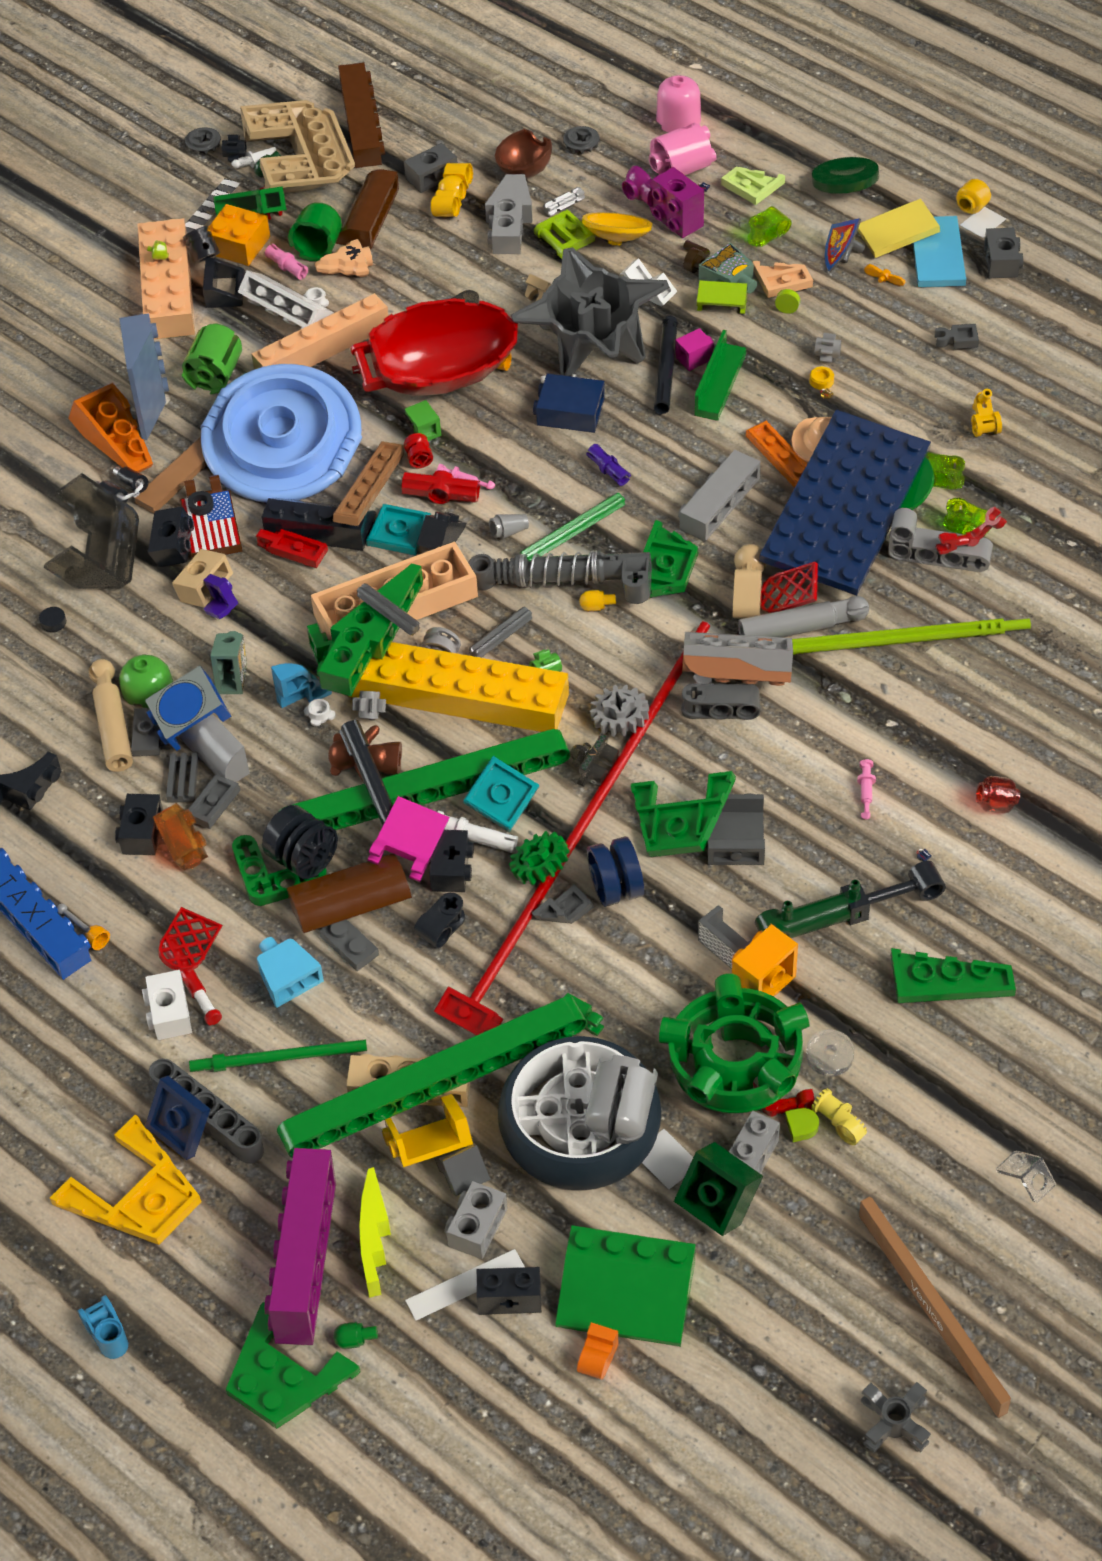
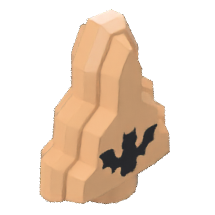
M358 239L351 241L346 246L340 247L335 253L325 255L315 263L316 271L322 274L342 273L346 276L356 275L359 277L368 276V266H373L369 246L362 248Z

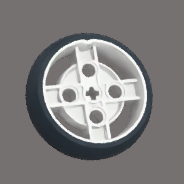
M565 1037L537 1047L523 1057L514 1067L500 1095L498 1123L507 1150L518 1165L528 1174L553 1187L567 1190H592L611 1185L625 1178L645 1160L655 1144L661 1124V1102L656 1085L645 1132L638 1141L627 1144L618 1143L604 1150L617 1138L615 1127L611 1141L608 1142L599 1139L591 1133L585 1121L599 1059L601 1058V1063L612 1061L613 1055L637 1059L628 1050L613 1042L595 1037ZM640 1062L639 1066L646 1069V1067ZM549 1080L544 1085L539 1095L529 1096L535 1088H537L543 1082ZM582 1085L580 1088H574L573 1086ZM554 1113L552 1116H545L544 1114ZM529 1135H541L552 1148L561 1153L540 1145ZM580 1137L587 1138L586 1140H583V1141L576 1140L577 1138H580Z

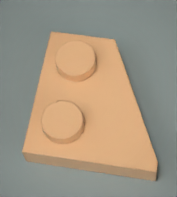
M760 261L752 262L754 265L753 271L768 298L777 296L783 289L799 291L813 287V279L805 265H788L775 262L774 267L760 266Z

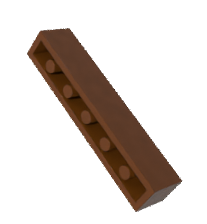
M365 62L339 65L340 85L355 168L382 165L381 155H385L381 127H378L380 126L379 115L375 113L377 112L376 99H372L375 96L373 85H370L372 84L371 72L366 71Z

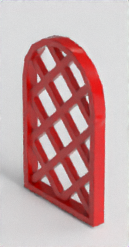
M808 563L769 577L761 587V608L768 613H773L817 601L818 563ZM800 573L803 575V578L797 584L794 580ZM785 578L788 582L782 589L779 584ZM806 579L811 581L806 589L801 587ZM770 584H772L773 587L767 594L765 591ZM791 584L796 586L791 594L786 592ZM777 588L781 592L774 599L771 595ZM801 590L803 593L798 600L793 598L797 591ZM784 594L788 598L783 603V605H781L778 601ZM770 599L772 604L767 609L764 604Z
M181 907L165 935L161 938L158 949L159 958L166 966L173 970L191 971L196 969L205 960L223 925ZM180 915H182L184 921L177 922ZM199 922L202 929L193 930L191 923ZM187 925L189 931L180 933L178 926ZM174 928L176 934L169 935ZM216 930V932H215V934L213 935V937H211V935H210L209 932ZM205 933L207 939L199 941L196 934ZM192 935L194 942L185 943L183 937ZM179 938L181 945L172 946L170 939ZM166 941L168 947L162 948V945ZM208 944L204 951L201 945ZM197 946L200 953L191 954L188 948ZM184 949L186 955L178 957L175 950ZM170 951L173 958L167 959L163 953ZM201 957V958L195 963V961H194L193 958ZM189 959L191 965L182 966L180 961Z

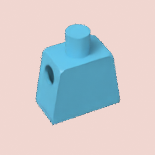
M268 937L260 943L259 948L263 953L256 958L258 968L276 1008L324 982L319 962L295 940L287 939L278 944L273 937Z

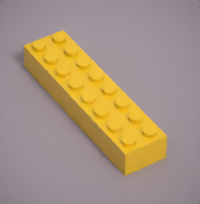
M392 642L382 660L372 657L352 696L349 697L359 698L360 691L380 692V699H386V704L543 732L550 729H558L569 696L568 673Z

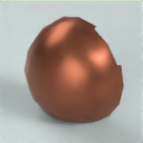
M524 128L502 140L496 148V163L506 174H525V178H531L542 172L549 163L552 143L546 137H543V141L538 140L532 131Z

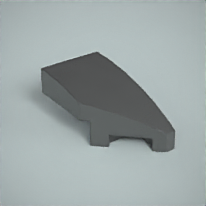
M574 884L555 901L551 898L547 899L532 914L538 920L572 924L588 913L594 906Z

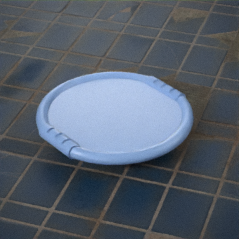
M298 364L264 366L236 378L225 388H221L200 427L202 453L212 474L219 475L220 483L235 494L267 503L268 498L301 500L328 488L339 478H342L362 440L360 413L357 404L348 390L329 374L316 368Z

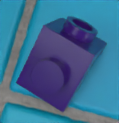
M209 574L203 580L213 597V600L204 608V611L208 615L222 619L239 604L232 592L233 587L226 578H220L213 574Z

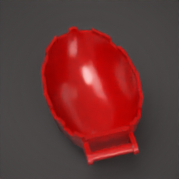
M456 298L427 301L406 307V311L395 315L390 314L384 318L383 323L375 328L373 327L369 333V341L356 343L350 347V350L359 366L364 381L362 383L363 389L367 392L389 388L395 392L416 397L441 395L484 380L505 362L517 343L518 323H513L505 309L485 301L468 303L465 302V299ZM370 353L377 375L375 378L371 375L365 354Z

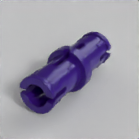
M598 444L590 446L587 450L589 452L586 455L599 466L603 474L607 473L619 486L625 485L630 480L631 474L618 463V460L613 455L607 454Z

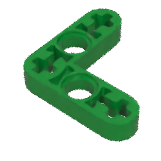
M241 835L233 841L234 858L251 903L257 906H264L289 898L287 888L282 887L280 884L286 879L294 880V885L300 884L299 876L288 869L268 874L254 837ZM247 846L250 852L249 857H245L242 847ZM251 866H258L260 868V871L256 874L251 875L245 872ZM326 868L316 878L327 875ZM315 878L303 879V880H304V882H306V881H309V880H312V879H315ZM273 884H275L276 887L275 891H273V887L271 886ZM262 889L264 893L259 894L257 890Z

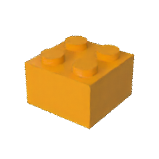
M228 204L224 206L213 220L208 230L211 231V237H214L220 251L216 257L247 266L251 264L270 238L267 215Z
M771 924L764 931L761 930L756 933L751 943L745 949L741 948L734 954L732 958V974L740 977L742 988L754 989L775 996L796 977L798 943Z

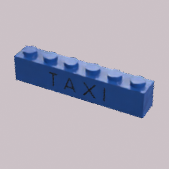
M0 848V911L64 980L92 961L88 950L91 948L90 943L83 934H76L71 921L66 916L61 917L58 914L55 904L50 899L45 900L42 897V892L35 882L29 883L22 868L19 865L13 866L7 852Z

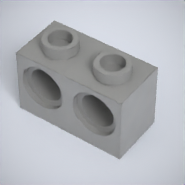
M752 1111L729 1152L761 1174L779 1141L780 1122Z
M472 1181L468 1191L464 1190L461 1193L457 1205L458 1210L455 1216L449 1217L444 1232L447 1234L448 1246L450 1248L483 1259L508 1209L507 1196L504 1192ZM479 1204L487 1205L482 1209L475 1208ZM465 1230H473V1231H474V1232L471 1233V1234H463V1233H462V1232L465 1231Z

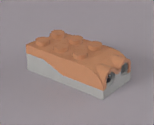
M685 632L682 672H694L699 676L715 678L714 680L717 682H730L731 679H739L745 684L769 681L770 685L782 686L785 685V682L791 683L792 638Z

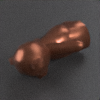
M377 725L370 727L365 732L369 745L379 734L380 728ZM335 734L333 737L334 742L328 752L331 774L338 776L342 770L355 767L362 780L353 757L349 755L341 734ZM401 742L373 744L368 747L378 771L390 775L400 773L402 758Z

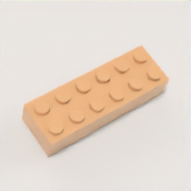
M184 218L138 224L143 314L149 313L151 323H156L158 338L154 339L195 335L189 246H186L185 242L187 240L183 239V236L187 234ZM156 240L165 242L169 257L166 260L152 259V252L147 251L148 246L153 247Z
M454 541L312 594L313 613L329 641L332 640L331 627L364 602L357 596L358 587H361L364 583L377 591L411 563L420 565L422 567L423 585L408 611L410 616L418 620L478 597L476 575Z

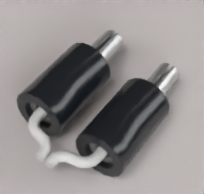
M115 467L113 473L117 476V481L135 493L128 494L125 489L108 480L96 481L93 484V487L97 489L99 497L117 507H122L127 503L128 498L137 497V495L147 489L148 479L129 467Z

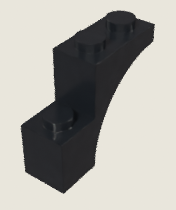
M47 752L41 759L25 769L1 774L0 805L2 800L6 799L31 810L37 802L42 800L52 783H55L60 777L62 771L57 755Z

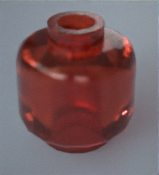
M989 776L977 786L976 801L986 812L1009 813L1014 805H1017L1019 802L1020 791L1016 788L1011 778Z

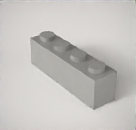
M734 450L728 458L725 457L720 467L708 476L706 483L701 488L696 489L691 500L680 508L678 513L680 530L706 542L760 479L761 461L737 450Z

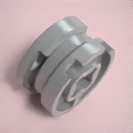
M433 627L427 630L420 647L458 653L461 641L452 631L442 627Z

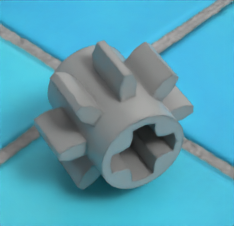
M824 333L823 338L817 337L814 355L820 356L821 362L832 363L833 358H839L841 340L836 339V334Z
M360 691L359 698L353 697L352 710L359 711L358 718L378 719L379 712H385L386 699H380V692Z

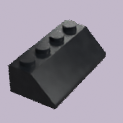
M268 498L261 518L263 529L273 533L276 531L280 532L283 529L326 543L330 547L363 551L376 511L368 510L360 524L354 526L333 522V514L338 505Z

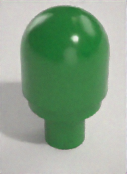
M357 1322L340 1324L333 1332L334 1343L341 1349L360 1348V1346L365 1344V1340L378 1339L377 1326L363 1327L362 1323Z

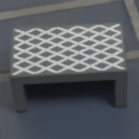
M719 905L698 921V941L732 969L734 954L741 948L745 949L752 939L747 942L723 921V908Z

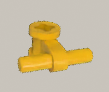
M984 389L974 398L972 408L976 411V414L972 415L971 423L975 437H980L983 433L994 432V434H1000L1002 432L1001 416L998 411L993 412L990 398L992 391L990 389Z

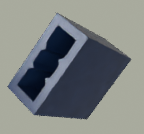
M546 374L544 383L539 384V400H535L533 404V415L537 416V426L595 433L605 400L604 381Z

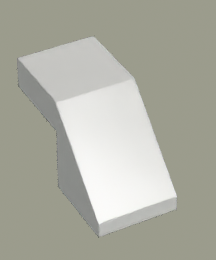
M639 258L634 260L620 273V276L624 275L628 279L667 280L670 288L649 300L659 306H663L677 292L664 273L652 277Z

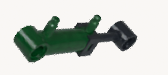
M922 861L909 870V881L865 894L860 882L854 879L849 885L840 887L839 894L793 908L792 902L787 900L783 903L782 912L778 909L766 910L757 916L755 925L758 931H764L772 924L788 937L794 938L848 921L851 926L869 920L870 904L911 891L918 893L920 899L924 901L933 900L945 891L946 885L935 864L932 861Z

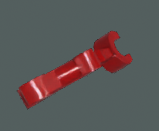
M992 507L987 511L983 524L967 532L965 535L957 536L956 533L948 532L939 534L938 538L941 543L936 544L935 547L939 554H947L956 550L958 546H976L992 527L1000 529L1004 527L1007 521L1001 516L995 520L1001 511L996 507Z
M753 1081V1087L757 1088L758 1086ZM813 1089L802 1090L796 1094V1097L779 1099L775 1103L762 1108V1110L770 1117L796 1108L812 1110V1104L815 1101Z

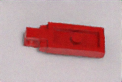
M260 529L256 535L257 546L266 549L267 552L313 568L319 566L328 552L326 543L283 529L275 533Z
M449 986L433 1011L476 1036L501 1025L504 1020L495 1011Z

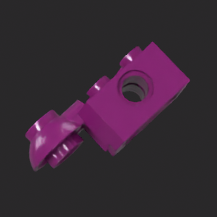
M632 166L628 170L625 181L622 182V190L625 196L630 200L644 201L649 205L655 219L665 224L672 232L684 238L704 226V189L675 167L670 168L653 179L639 166Z

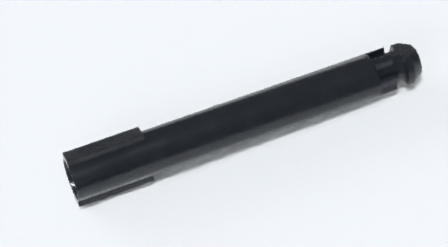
M671 315L666 316L662 321L654 411L658 415L666 414L670 409L675 340L677 336L676 327L678 325L677 319Z
M356 719L348 721L341 726L339 732L349 755L353 757L383 826L393 807V803L368 748L370 745L360 722Z

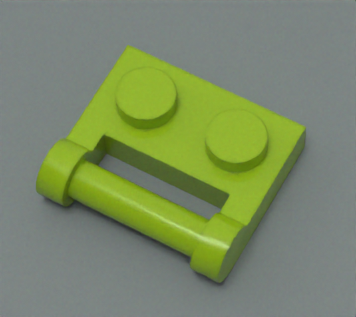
M568 209L537 224L534 228V234L550 244L557 251V255L561 259L563 249L573 247L575 250H578L595 241V235ZM554 230L566 243L562 244L549 231Z

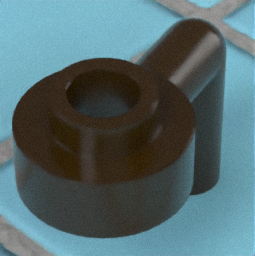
M686 240L683 248L688 250L684 259L683 268L691 273H696L699 270V264L709 257L710 250Z

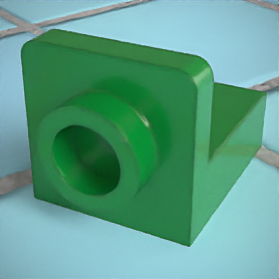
M315 623L308 625L307 631L310 647L319 665L322 660H325L332 640L328 641L326 633H321L318 624Z

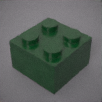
M713 1142L695 1152L673 1202L718 1234L724 1236L742 1224L763 1175Z

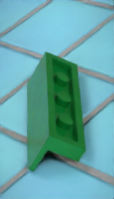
M722 330L696 390L694 416L719 420L745 359V347L727 344V330Z

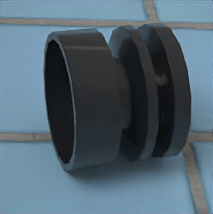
M289 805L276 813L268 823L263 834L262 848L268 857L280 865H284L300 878L310 879L321 873L332 860L337 849L338 836L335 829L325 824L322 820L315 818L308 811L298 805Z

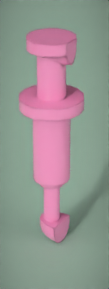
M439 464L437 467V471H447L454 478L479 481L476 476L459 471V467L455 466L453 470L447 469L443 464ZM480 481V486L487 489L495 487L492 481L488 483Z
M869 759L860 761L862 774L857 777V782L861 785V802L864 804V813H861V817L865 820L870 818L869 804L872 802V785L876 782V777L871 774L873 761Z

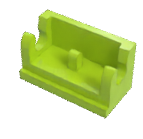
M699 280L697 311H702L703 305L740 307V314H745L747 302L746 283Z

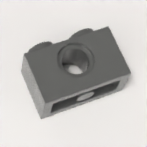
M440 143L404 161L406 180L420 193H423L439 185V182L443 179L446 164L458 163L457 156L444 144Z
M986 228L984 251L989 279L1018 277L1019 268L1023 267V253H1019L1020 237H1016L1015 228Z

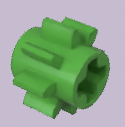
M549 649L533 653L535 660L530 661V667L562 671V663L557 653L550 654Z

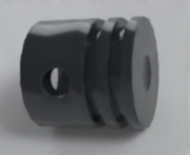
M209 226L200 227L183 236V239L187 240L185 243L186 246H189L188 250L195 264L204 262L205 258H213L220 253L214 237H211V231H208Z

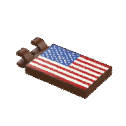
M219 475L209 476L211 490L206 492L210 493L213 497L214 507L210 513L202 516L191 513L188 506L189 496L196 492L194 479L184 481L187 498L180 499L181 507L185 509L194 521V530L191 532L190 538L192 559L200 549L225 555L243 552L230 490L222 491ZM198 501L195 503V505L202 506L205 505L207 502Z

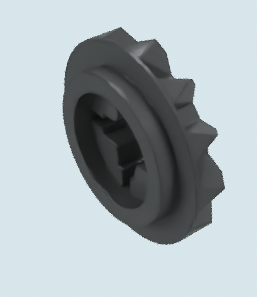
M577 126L569 129L564 134L563 141L566 149H572L573 153L581 151L583 154L584 151L592 152L593 148H597L600 137L598 132L591 127Z
M197 128L186 135L185 144L190 152H196L197 155L201 152L207 154L208 151L214 152L216 147L220 146L221 136L213 128Z

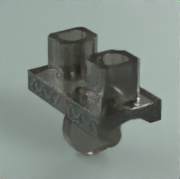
M601 733L592 748L589 743H584L583 746L574 745L570 751V756L573 759L572 765L576 768L580 766L579 772L581 776L577 781L578 785L585 787L588 781L601 785L608 769L598 764L603 762L612 767L616 761L619 750L607 744V735Z

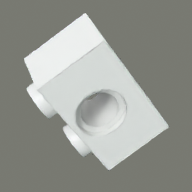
M180 970L145 977L147 988L142 989L145 1006H150L151 1012L146 1013L149 1030L155 1029L157 1040L192 1033L185 988Z

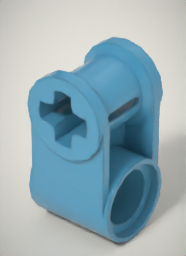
M106 1295L102 1296L101 1301L85 1310L82 1308L77 1310L89 1335H92L105 1357L116 1359L126 1353L129 1345L126 1334ZM117 1336L114 1340L107 1341L110 1337Z

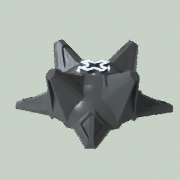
M571 247L563 249L561 275L553 280L546 292H543L542 298L511 314L513 323L539 325L543 330H551L558 336L560 375L572 376L594 349H600L610 358L617 357L620 352L638 364L646 357L638 314L639 306L664 292L670 286L667 280L628 279L624 275L618 276L609 273L604 268L594 267L578 251Z

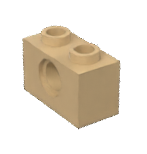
M204 549L199 550L172 582L180 602L206 607L213 597L203 580L209 574L220 578L224 577L228 580L233 574L225 554Z

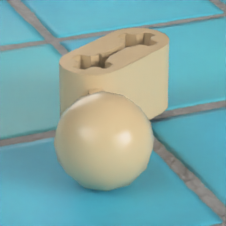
M743 545L738 549L734 557L736 569L734 576L733 618L744 619L760 615L762 572L766 564L759 562L762 549L757 545Z

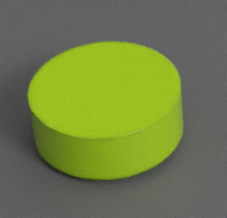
M791 289L781 290L775 300L776 308L786 314L794 313L800 303L799 295Z

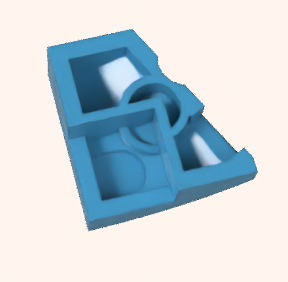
M285 663L271 667L276 698L281 708L305 697L310 703L315 699H323L332 694V691L322 689L320 680L301 665Z

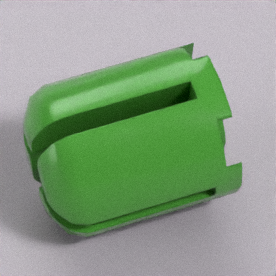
M217 323L208 324L198 330L182 364V378L194 390L199 387L203 390L211 391L210 394H218L221 388L226 387L241 355L242 343L240 338L234 335V331L229 327Z

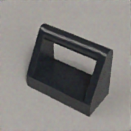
M205 258L203 294L206 308L240 307L243 305L244 295L238 293V290L245 276L244 268L217 258ZM236 278L234 294L218 289V279Z

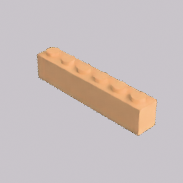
M374 293L251 353L254 369L276 364H298L312 367L350 348L352 345L368 339L373 327L375 328L383 323L384 318L388 316V307Z

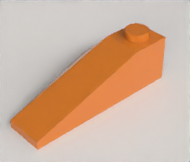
M114 383L73 402L68 419L84 438L122 468L129 467L140 473L152 467L153 462L144 439L140 437L137 430L138 424L136 419H133L131 415L130 404Z

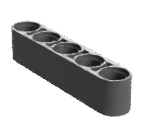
M162 1058L151 1064L149 1075L155 1092L162 1077H171L211 1109L203 1130L205 1133L245 1163H255L262 1158L264 1147L260 1131L256 1126L171 1060ZM225 1126H232L228 1129H223ZM253 1142L252 1145L244 1146L246 1143Z

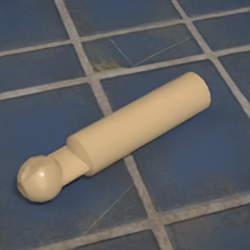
M97 659L89 668V676L97 685L93 689L92 694L106 767L111 771L120 772L130 768L133 759L119 688L112 684L111 681L115 675V668L110 661Z

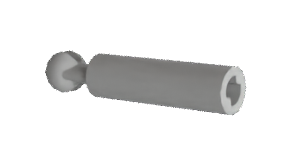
M852 596L830 603L826 601L739 619V634L782 638L834 627L835 624L861 621L869 613V604L861 596Z

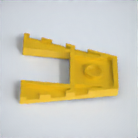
M134 1115L114 1134L115 1139L153 1168L114 1207L72 1177L50 1197V1200L56 1207L160 1245L202 1201L199 1194L182 1172L175 1167L167 1153L158 1145L150 1131L144 1127L139 1117Z

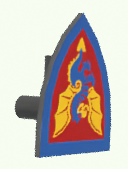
M860 218L831 225L825 246V264L829 272L840 262L847 263L852 249L858 253L864 251L865 245L854 239L861 222Z

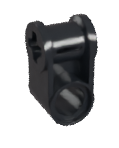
M451 892L443 894L417 920L414 926V933L435 948H441L465 921V914L462 910V897Z

